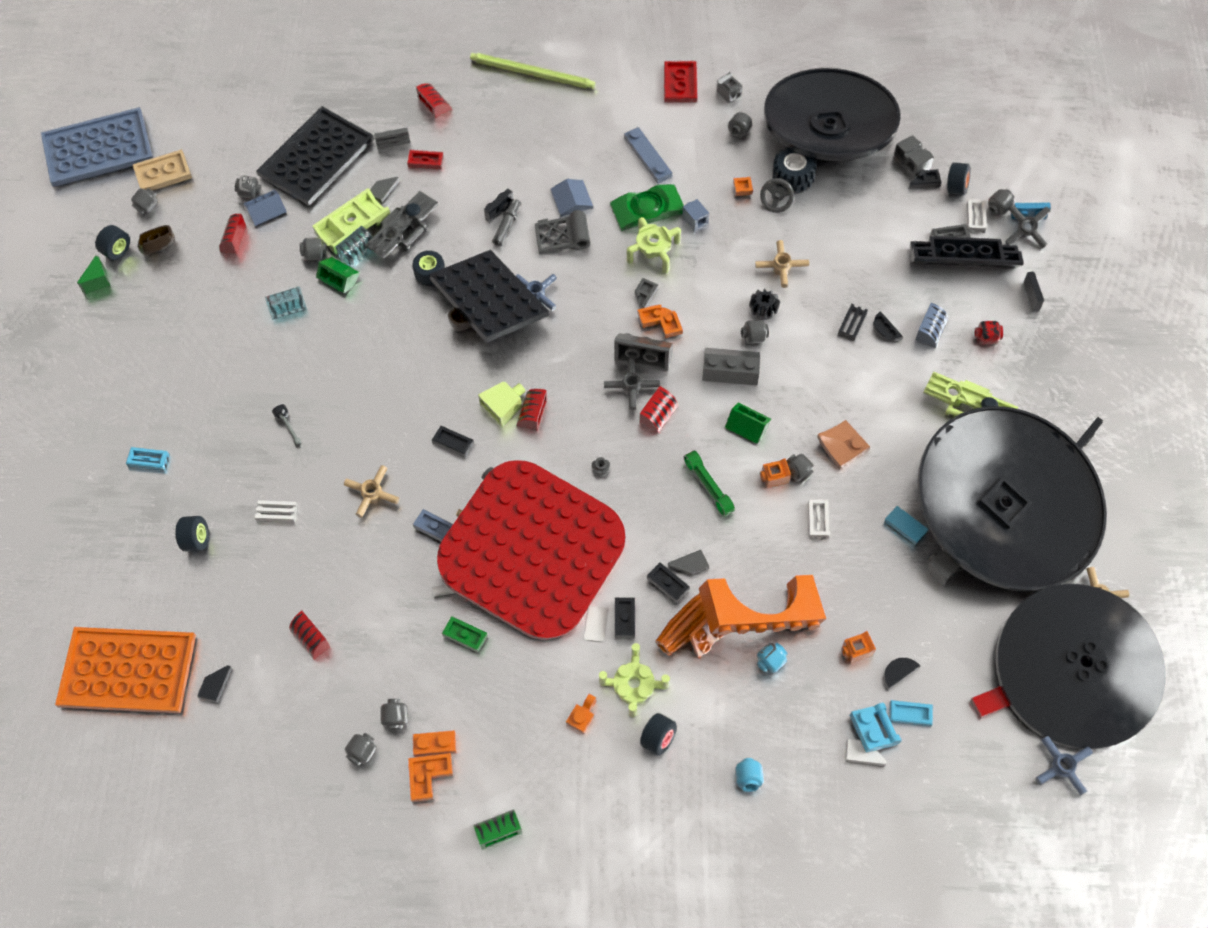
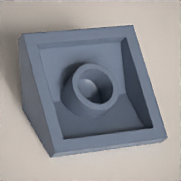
M565 179L550 188L560 217L569 215L575 210L584 211L593 208L583 180Z

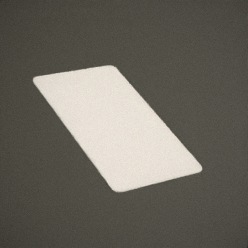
M589 606L584 640L604 642L608 608Z

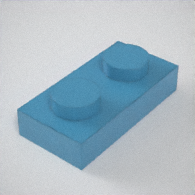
M1050 203L1014 204L1024 217H1034L1045 207L1051 210Z

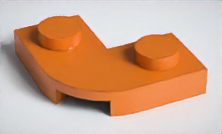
M654 305L637 310L642 328L660 324L665 338L683 334L681 323L675 311L663 308L662 305Z

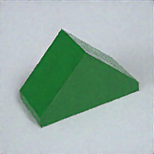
M96 255L77 282L85 294L110 286L105 267L99 256Z

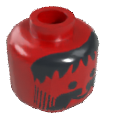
M981 321L978 327H975V338H978L980 344H997L1003 338V326L998 321Z

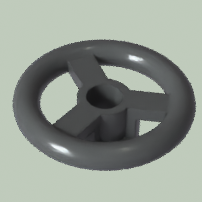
M771 179L762 186L760 199L767 210L781 213L788 210L793 204L794 190L783 179ZM772 184H781L785 186L787 190L785 191V189L780 186L773 188ZM766 190L772 195V206L766 201ZM775 193H779L780 197H776ZM789 196L788 202L783 207L777 208L778 202Z

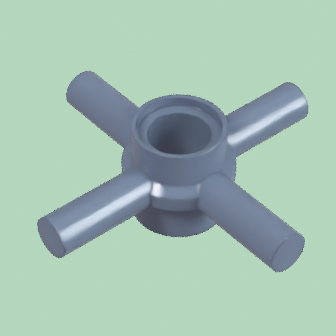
M520 274L516 275L540 302L551 311L556 309L557 305L545 296V289L557 280L555 274L550 275L542 283L539 281L528 282Z
M1049 736L1041 740L1054 759L1052 761V768L1035 777L1037 783L1041 785L1055 776L1059 778L1067 777L1080 796L1088 792L1075 774L1078 762L1093 754L1091 748L1086 747L1074 755L1068 753L1061 754ZM1060 762L1066 763L1068 770L1062 768Z

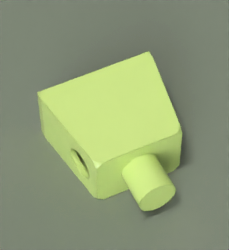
M501 382L478 395L479 403L503 427L521 409L522 402L520 396L525 393V389L520 383L511 388L506 382Z

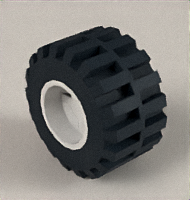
M785 148V150L779 151V154L775 156L772 178H780L787 181L796 193H800L801 190L804 192L815 181L817 161L815 158L804 156L789 148ZM777 184V187L780 186L783 187L785 191L787 190L785 186Z

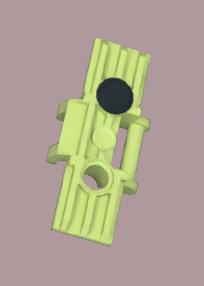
M934 371L923 392L949 404L945 413L947 416L950 414L955 417L963 413L953 408L959 407L961 403L974 409L988 406L1018 409L1015 405L993 397L987 388L968 380L958 382ZM955 389L958 395L953 396L949 394L948 390Z

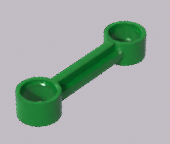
M693 450L684 455L683 458L686 466L697 475L714 499L719 513L725 517L734 512L735 506L727 494H723L703 466V461L697 451Z

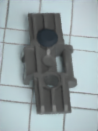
M419 191L405 206L396 207L381 222V229L365 244V247L383 259L397 246L408 250L410 245L423 232L428 230V226L422 221L439 203ZM407 227L411 229L417 228L406 240L403 239L402 233ZM389 233L392 238H387L386 235Z

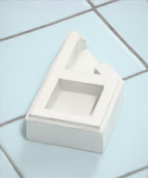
M847 740L846 762L886 766V760L877 750L866 753L861 740Z

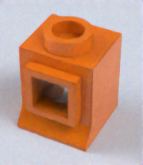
M786 458L763 464L760 478L762 482H765L767 488L789 484L791 473Z
M868 631L845 639L841 650L845 659L848 658L850 664L872 657L876 648Z

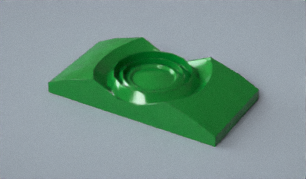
M673 184L655 185L639 193L628 192L610 202V207L620 231L638 227V220L640 218H644L649 224L682 215L684 206L676 186Z

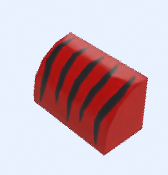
M424 83L416 86L418 99L435 119L452 110L448 102L433 85Z
M241 213L233 214L228 218L219 244L220 252L238 253L246 229Z
M659 386L640 412L639 423L659 433L678 407L677 400L669 391Z
M536 388L527 391L516 424L517 427L538 431L547 402V390Z
M301 610L291 621L289 630L315 660L328 650L330 645Z

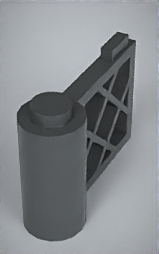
M575 210L568 217L548 220L547 218L534 223L539 254L573 247L585 249L590 246L587 218L583 211ZM566 223V227L562 231L557 229L559 224ZM549 228L546 234L541 233L539 229ZM553 231L559 234L555 240L549 237ZM563 236L569 239L568 243L561 244L559 241ZM545 240L551 242L549 247L542 248Z

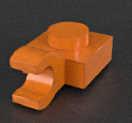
M588 694L582 707L576 704L566 720V724L584 734L595 717L590 711L597 702L596 697Z

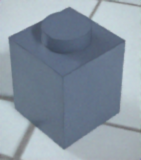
M698 199L688 202L683 206L682 217L694 231L709 224V212Z

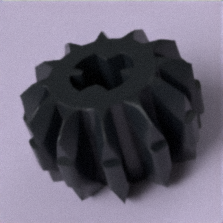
M764 288L761 292L757 289L756 294L751 295L749 306L752 314L756 313L757 318L763 316L765 320L767 316L772 318L774 314H777L780 300L778 299V294H773L772 290L768 292Z

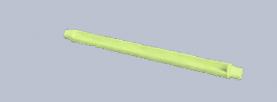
M471 53L470 60L476 61V63L533 75L564 84H571L585 89H594L596 82L590 81L587 78L496 58L486 54Z

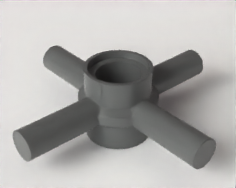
M1014 204L1008 208L1019 223L1018 230L1005 240L1006 244L1012 245L1022 235L1032 236L1043 249L1048 243L1037 232L1038 222L1051 212L1050 209L1045 207L1034 217H1024ZM1024 223H1029L1031 230H1027L1024 227Z
M632 358L628 359V373L622 381H604V388H623L629 398V410L636 409V395L640 392L641 388L660 386V380H641L640 376L635 373V359Z

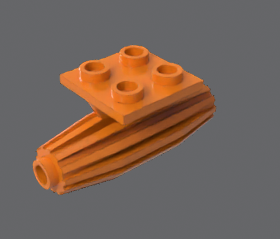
M699 593L667 623L655 643L661 651L671 655L691 641L696 657L700 658L724 635L710 633Z

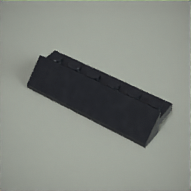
M929 236L928 242L910 241L909 246L910 263L1017 268L1024 264L1022 251L1018 250V245H1002L1001 239Z

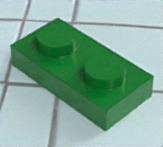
M451 616L442 632V636L477 653L488 636L487 632Z

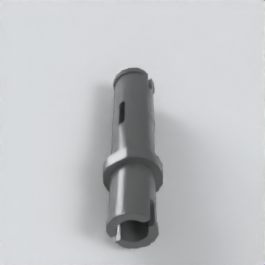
M511 199L507 210L503 213L504 217L492 239V243L496 246L498 244L499 246L503 245L512 222L517 218L516 214L521 206V202L518 199H515V201Z

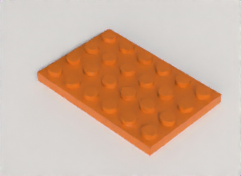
M74 627L55 705L59 708L180 714L196 639L195 633Z

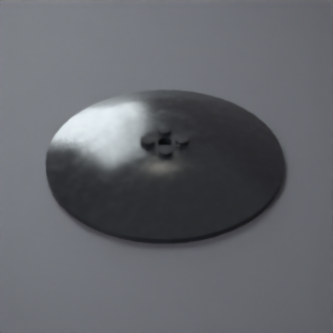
M1003 406L980 407L963 412L947 421L938 429L925 447L917 479L918 496L923 516L931 533L942 549L970 574L989 584L1009 590L1024 592L1041 591L1072 580L1085 570L1097 555L1105 535L1107 523V509L1103 487L1087 455L1069 435L1056 425L1038 415L1016 408ZM1001 500H1007L1009 507L1004 506ZM1012 526L1017 539H1015L1013 532L1011 530Z

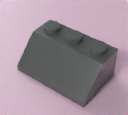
M619 333L615 337L614 361L628 363V359L632 358L635 359V365L668 371L673 353V343L666 340H654L649 337L633 336L629 333Z
M705 348L702 381L758 385L760 352Z

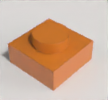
M751 177L733 179L735 196L753 195Z

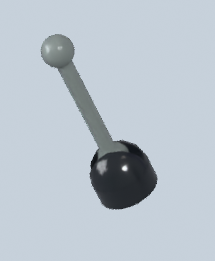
M284 404L276 406L272 410L274 417L277 420L284 421L294 439V444L299 445L301 439L296 436L286 419L289 415L287 407Z

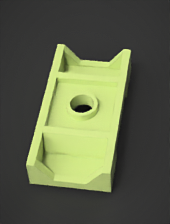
M367 188L314 224L313 230L315 235L337 255L342 251L339 245L346 249L348 246L345 241L349 244L350 237L354 238L357 236L355 233L360 234L363 232L361 229L366 230L373 224L381 225V222L390 214V209L388 207L383 208L375 200L370 189ZM351 217L356 218L354 221H347Z

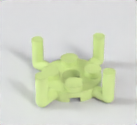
M640 218L638 220L636 244L627 248V262L633 263L634 252L639 250L647 258L660 256L662 259V272L668 273L670 259L666 253L671 249L673 236V242L675 244L680 243L681 229L676 227L668 230L664 226L658 227L656 224H648L644 218ZM655 238L658 239V241L651 242L650 239Z
M637 643L632 645L631 663L621 665L614 678H607L605 671L599 673V684L601 686L614 687L615 693L622 701L629 704L628 715L631 718L637 715V704L645 702L653 694L654 689H668L670 677L666 674L662 676L661 681H655L651 669L639 663L640 645ZM632 679H637L640 685L637 688H631L628 682Z

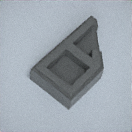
M399 177L376 181L370 189L375 200L383 203L400 182Z
M644 278L641 279L635 289V297L640 309L648 306L659 284Z
M698 550L668 562V567L692 576L709 569V564L702 550Z

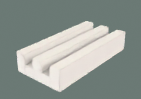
M968 199L967 227L969 232L975 230V232H979V230H982L983 233L986 232V200ZM972 205H974V225L972 222ZM978 205H981V225H979Z
M258 500L257 514H255L256 521L295 523L297 502ZM262 512H263V513H274V514L286 513V514H291V516H288V515H265V514H262Z
M809 500V538L825 537V539H829L828 500ZM813 505H816L817 531H814ZM820 505H824L825 532H821Z

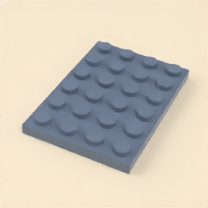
M140 107L41 132L52 187L131 167L133 164L153 158Z

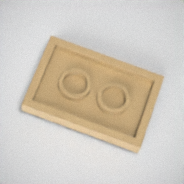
M182 149L133 164L139 187L145 190L150 188L153 191L192 178Z

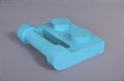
M884 703L852 711L849 715L866 753L892 747L902 742L900 735L896 734L886 713L887 708ZM874 715H879L889 738H884Z

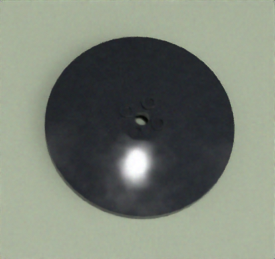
M814 68L791 74L772 87L764 105L766 126L781 144L804 156L829 161L860 159L882 150L896 136L901 118L898 102L886 87L866 75L838 68Z
M1063 584L1036 592L1019 604L1010 614L1001 630L997 643L996 669L998 680L1010 707L1031 730L1043 738L1049 736L1051 741L1058 745L1082 750L1086 747L1095 750L1115 746L1132 738L1145 728L1152 720L1162 701L1166 682V669L1162 649L1155 633L1134 607L1122 598L1101 588L1082 584ZM1081 657H1087L1090 660V667H1084L1081 664Z

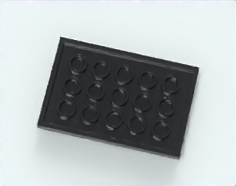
M321 106L256 172L261 178L310 206L374 140V135Z
M491 249L430 274V280L486 343L549 316V310Z

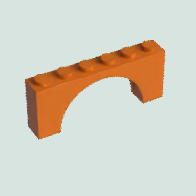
M796 575L786 584L788 590L787 605L783 612L777 614H762L743 605L733 595L725 578L707 579L698 589L710 633L727 635L732 632L745 634L749 631L762 633L767 630L780 632L784 629L797 631L802 628H808L809 630L819 628L820 624L826 620V615L813 575Z

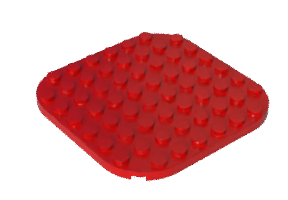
M522 460L508 461L496 466L487 474L443 538L437 554L438 570L446 586L459 596L529 637L539 640H550L569 634L580 623L622 554L626 538L625 529L618 514L596 498L532 462Z

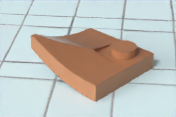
M847 420L817 435L822 447L840 470L870 450L868 443Z

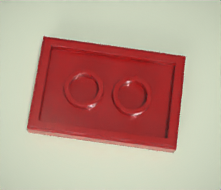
M664 61V102H697V61Z

